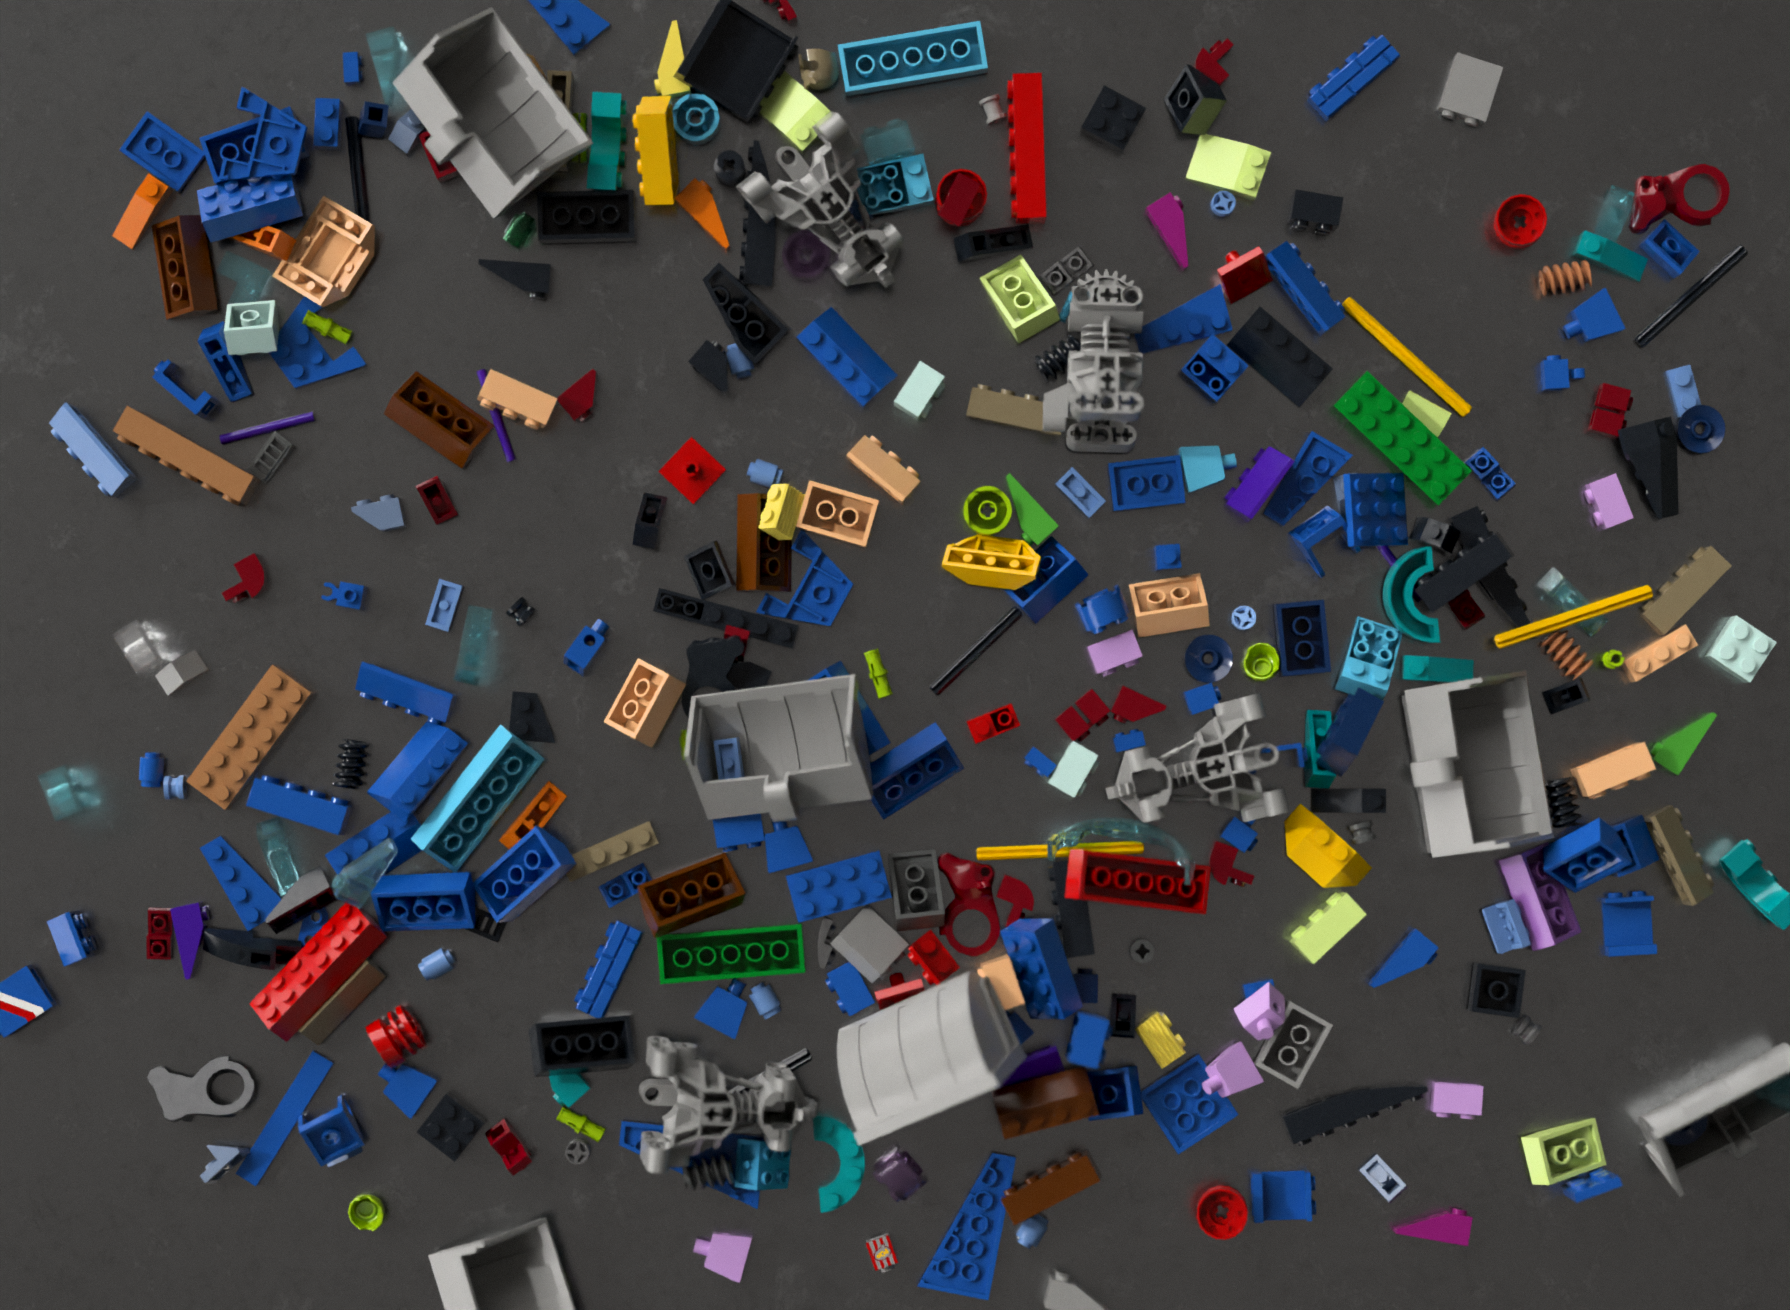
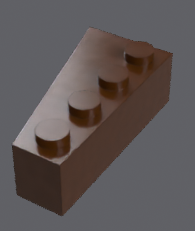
M1088 1149L1069 1156L1068 1160L1061 1164L1056 1163L1046 1169L1047 1172L1040 1176L1035 1174L1025 1180L1026 1183L1018 1188L1014 1185L1003 1191L1005 1195L1001 1197V1202L1014 1226L1101 1180V1173Z

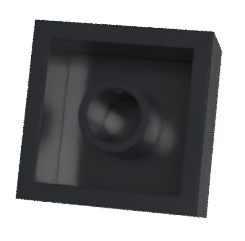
M1104 85L1080 132L1123 154L1146 111V107Z
M1296 189L1291 196L1287 225H1292V229L1298 231H1306V228L1316 229L1315 233L1329 235L1330 232H1334L1339 226L1343 197Z
M1474 962L1468 1010L1477 1013L1520 1018L1526 970Z
M448 1092L418 1129L417 1133L455 1162L487 1120L452 1093Z

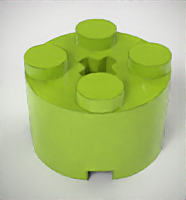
M993 486L979 487L971 492L963 508V516L967 526L973 532L983 536H992L1001 532L1008 525L1012 514L1011 502L1007 495ZM985 505H989L990 509H994L990 517H986L985 513L980 511L984 509Z

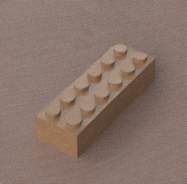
M129 406L125 408L113 430L119 434L118 440L132 447H135L136 444L139 445L138 451L153 459L156 456L160 457L159 463L175 471L177 468H180L182 476L196 483L198 480L203 481L201 486L217 495L221 491L224 493L222 498L234 505L239 506L240 503L247 505L261 481Z
M272 664L186 782L224 810H230L315 693L280 667Z

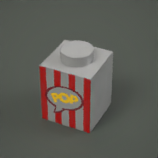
M889 1233L866 1240V1246L875 1271L881 1269V1272H886L894 1269V1264L898 1263V1258Z

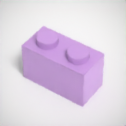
M1616 473L1585 485L1587 490L1584 491L1587 502L1593 504L1595 509L1593 517L1598 527L1601 526L1604 530L1634 518Z
M1133 630L1086 647L1096 674L1102 672L1103 677L1117 672L1115 667L1122 664L1126 668L1138 664V658L1142 657Z
M1432 1081L1430 1110L1436 1112L1437 1117L1451 1118V1113L1460 1114L1462 1119H1475V1115L1482 1116V1085Z

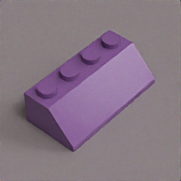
M1548 842L1499 860L1502 873L1510 889V894L1520 907L1523 924L1529 931L1532 951L1554 946L1582 932L1565 886L1544 871L1543 848L1549 845Z

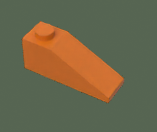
M148 173L135 192L112 236L133 250L173 190Z
M694 178L676 196L675 200L728 251L730 245L713 196L710 193L712 188L703 179L699 182Z
M270 226L228 237L231 240L286 262L296 242V239L285 232Z
M548 781L513 821L499 841L510 850L535 826L543 828L567 796Z

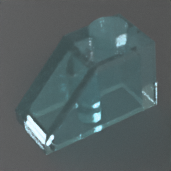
M1611 185L1595 225L1594 234L1616 243L1631 211L1634 192Z

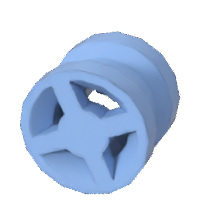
M1239 606L1232 612L1231 622L1235 628L1247 630L1255 624L1256 613L1249 606Z

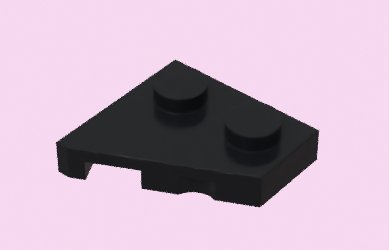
M513 691L509 731L523 741L555 743L556 739L538 694Z

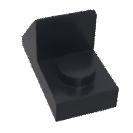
M1112 994L1110 1020L1112 1031L1110 1037L1135 1038L1136 995Z

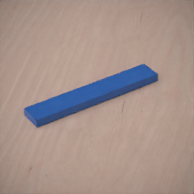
M315 1050L312 1051L237 1170L236 1174L254 1186L259 1184L296 1125L298 1116L303 1114L334 1062Z

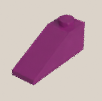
M1170 192L1146 207L1145 212L1180 268L1184 271L1189 266L1184 214L1181 210L1184 206L1177 195L1173 197Z
M1453 1208L1452 1212L1443 1211L1394 1226L1393 1231L1400 1235L1468 1246L1473 1217L1467 1215V1210Z

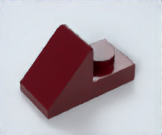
M438 476L416 486L436 525L458 515L455 506L446 492L443 481Z

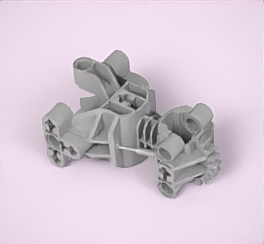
M829 112L812 126L814 132L825 144L812 152L811 167H809L796 149L790 146H782L777 150L775 159L791 181L778 179L775 184L770 186L761 173L753 172L739 183L736 188L766 224L774 217H777L804 230L807 228L818 236L821 242L834 250L837 260L829 266V269L841 284L849 286L879 281L883 287L887 288L895 282L890 272L899 249L905 240L890 223L884 222L877 229L873 227L866 207L862 205L856 190L861 185V182L858 178L853 155L862 148L850 133V128L837 112ZM786 150H790L793 154V160L788 164H785L781 159L782 153ZM853 192L859 204L858 209L865 227H861L859 222L848 211L853 200ZM814 223L828 224L836 237L841 241L839 244H836L826 235H821L810 226ZM861 236L869 239L879 252V256L869 262L864 268L855 258L856 255L854 253L856 251L851 246Z
M1105 269L1102 276H1100L1098 270H1095L1093 278L1087 273L1085 277L1086 282L1078 279V286H1072L1068 332H1081V351H1069L1067 384L1044 394L1043 432H1065L1067 419H1076L1078 423L1068 428L1066 445L1069 449L1076 452H1130L1135 447L1137 433L1132 426L1126 424L1128 421L1137 420L1141 416L1143 399L1140 396L1143 381V354L1129 352V333L1141 334L1143 294L1140 288L1134 286V280L1126 283L1127 275L1117 278L1118 273L1115 271L1112 276H1109L1107 269ZM1131 299H1136L1137 302L1131 303ZM1088 434H1091L1090 441H1087ZM1102 434L1107 437V440L1100 442L1096 440L1095 436ZM1074 435H1079L1080 440H1075ZM1122 436H1127L1128 441L1125 442Z
M1258 693L1214 704L1216 717L1212 718L1199 731L1194 733L1193 740L1179 748L1176 747L1158 758H1151L1148 746L1125 751L1115 786L1105 788L1108 799L1118 797L1142 822L1165 818L1163 805H1166L1167 802L1210 801L1211 805L1240 811L1243 822L1290 812L1284 788H1275L1262 792L1261 779L1248 772L1249 770L1274 764L1279 757L1277 748L1272 744H1261L1242 749L1244 742L1249 737L1245 722L1266 717L1261 694ZM1195 743L1189 761L1166 767L1162 764L1180 754L1181 750ZM1265 747L1270 748L1273 752V757L1268 762L1263 761L1260 757L1261 750ZM1151 770L1152 772L1161 771L1165 788L1158 790L1156 794L1137 798L1132 775ZM1195 784L1200 790L1207 793L1208 797L1171 795V790Z
M659 1036L647 1038L646 1064L650 1066L654 1076L667 1077L668 1079H645L639 1085V1094L648 1105L673 1106L666 1115L662 1116L664 1122L663 1134L657 1131H644L641 1133L640 1158L649 1172L667 1173L669 1167L689 1166L690 1156L697 1155L711 1147L714 1149L720 1148L722 1139L728 1134L735 1132L739 1134L754 1129H761V1136L769 1149L789 1151L791 1150V1141L804 1120H811V1118L817 1116V1101L805 1097L796 1077L787 1068L786 1064L767 1063L765 1074H760L752 1082L743 1078L736 1079L724 1075L716 1063H710L696 1055L697 1045L671 1042L668 1038ZM725 1079L750 1088L749 1094L747 1091H743L740 1094L737 1090L734 1091V1094H731L725 1088ZM649 1088L657 1089L655 1095L651 1097L645 1096V1093ZM776 1101H785V1112L782 1114L764 1111L765 1106H773V1104H776ZM736 1118L738 1121H742V1118H745L747 1122H750L751 1118L754 1119L752 1123L732 1129Z

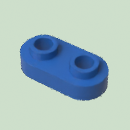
M325 907L316 911L320 914L319 921H314L312 914L303 919L298 941H301V949L307 943L306 938L308 936L313 937L329 921V912Z

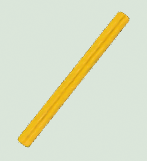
M1348 297L1342 303L1346 312L1462 417L1471 411V405L1352 297Z
M1645 585L1498 634L1494 637L1495 644L1499 649L1571 626L1651 599L1653 591L1649 585Z
M1143 841L979 847L976 852L977 860L1069 857L1070 849L1124 855L1144 853Z

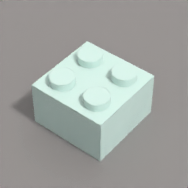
M275 300L227 304L224 335L228 355L277 351L280 323Z
M920 361L894 400V406L919 421L920 417L925 419L932 409L933 404L930 403L934 396L939 398L946 387V384L943 383L945 376Z
M1737 615L1731 616L1704 657L1743 683H1750L1777 642Z
M1071 741L1048 784L1072 798L1076 794L1081 796L1088 784L1084 781L1088 773L1093 775L1100 763L1096 760L1099 755Z

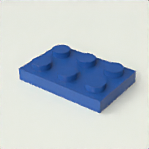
M148 111L119 149L178 193L205 158L204 151Z
M1180 455L1108 463L1113 512L1186 503Z
M1598 1168L1590 1171V1176L1581 1179L1578 1176L1567 1180V1185L1562 1186L1566 1197L1578 1203L1623 1185L1619 1176L1608 1170H1603V1168Z

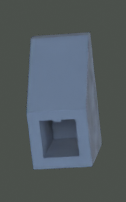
M410 109L397 121L388 139L405 153H408L421 142L418 135L428 130L414 111Z
M394 494L381 496L380 501L371 503V499L357 501V506L351 507L353 513L383 532L407 527L401 498H395Z

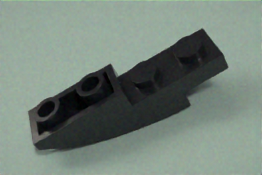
M204 928L203 950L232 963L259 969L275 970V964L287 965L301 950V941L253 938V931Z

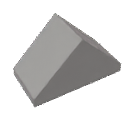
M194 650L170 662L155 677L169 696L209 669L197 650Z

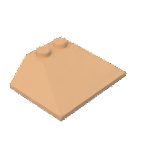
M323 196L297 236L287 262L282 260L272 276L321 307L349 296L374 257L375 226Z

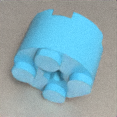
M686 94L673 107L674 130L678 137L686 143L692 145L705 144L712 140L719 131L721 121L718 108L714 101L706 95ZM693 115H696V117L701 115V122L693 124L691 117Z

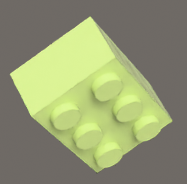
M1335 892L1326 900L1328 905L1323 910L1318 908L1308 917L1310 922L1305 927L1300 925L1290 934L1293 938L1289 942L1309 963L1315 964L1367 915L1345 892Z

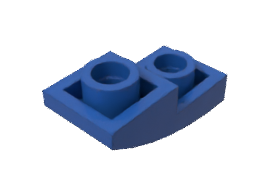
M1484 447L1465 462L1472 470V473L1497 501L1516 486V483L1505 473L1500 464Z
M641 863L602 884L598 889L608 907L611 908L638 893L637 886L652 879L644 864Z

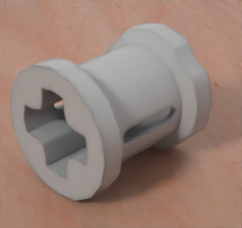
M999 94L991 95L979 101L987 115V124H993L1007 118V114L1003 113L1000 106Z

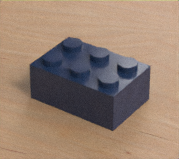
M1324 600L1273 605L1278 655L1280 658V677L1331 672Z
M1358 688L1353 695L1349 693L1344 703L1334 715L1336 719L1327 729L1325 741L1321 742L1316 753L1320 754L1316 764L1342 777L1358 756L1384 701L1361 688Z

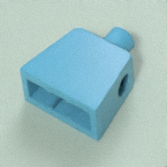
M1187 446L1178 449L1187 494L1225 480L1224 470L1237 467L1235 454L1221 456L1219 446Z

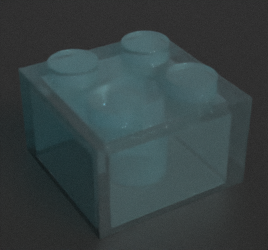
M894 119L887 122L886 127L878 129L877 126H873L863 130L864 134L860 135V142L868 166L915 155V146L906 120Z
M64 765L38 776L55 821H66L92 810L90 804H93L88 790L84 791L81 783L84 781V778L79 768L76 769L74 765Z

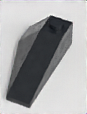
M720 262L702 279L715 305L718 307L726 326L729 328L737 347L755 364L791 329L771 308Z
M1671 416L1617 430L1623 454L1627 461H1632L1636 469L1634 474L1637 480L1641 479L1647 489L1646 497L1658 519L1678 515L1677 438Z

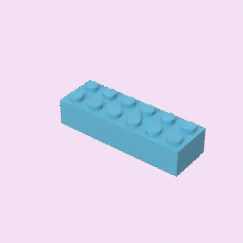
M980 21L838 45L846 97L988 73Z
M500 725L416 831L411 840L422 851L456 873L545 759L531 746Z

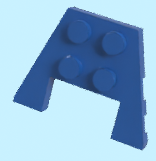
M241 87L237 109L261 116L249 163L224 157L219 179L226 181L296 175L308 127L253 94L248 89Z
M305 296L280 329L277 351L269 352L295 389L332 376L347 373L357 368H363L367 365L355 347L346 351L336 360H332L310 328L302 324L308 310L318 313L324 308Z
M801 530L791 549L812 560V563L789 604L766 593L756 612L763 615L831 627L854 584L806 532Z

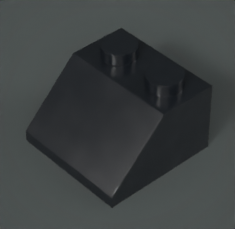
M1186 64L1164 98V101L1181 133L1205 135L1227 99L1218 83L1193 66Z
M706 340L688 363L690 367L728 397L730 385L726 351L715 340L712 343Z

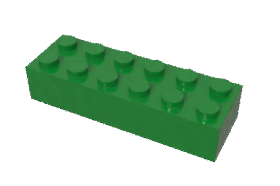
M1368 371L1333 405L1438 506L1472 472L1465 463Z
M802 923L673 933L657 937L660 984L806 972Z

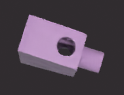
M1268 982L1235 1007L1234 1011L1242 1026L1257 1040L1269 1039L1273 1036V1031L1285 1021V998Z
M1240 1041L1229 1046L1205 1068L1209 1079L1202 1083V1087L1207 1094L1211 1095L1217 1091L1223 1098L1264 1082Z
M713 1232L711 1242L697 1238L693 1252L707 1256L705 1268L740 1283L752 1235Z

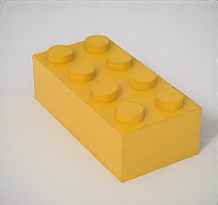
M671 96L642 97L640 105L636 106V114H633V127L638 129V137L635 138L636 152L640 151L641 159L637 162L638 174H642L643 182H640V196L644 197L645 205L674 204L680 184Z

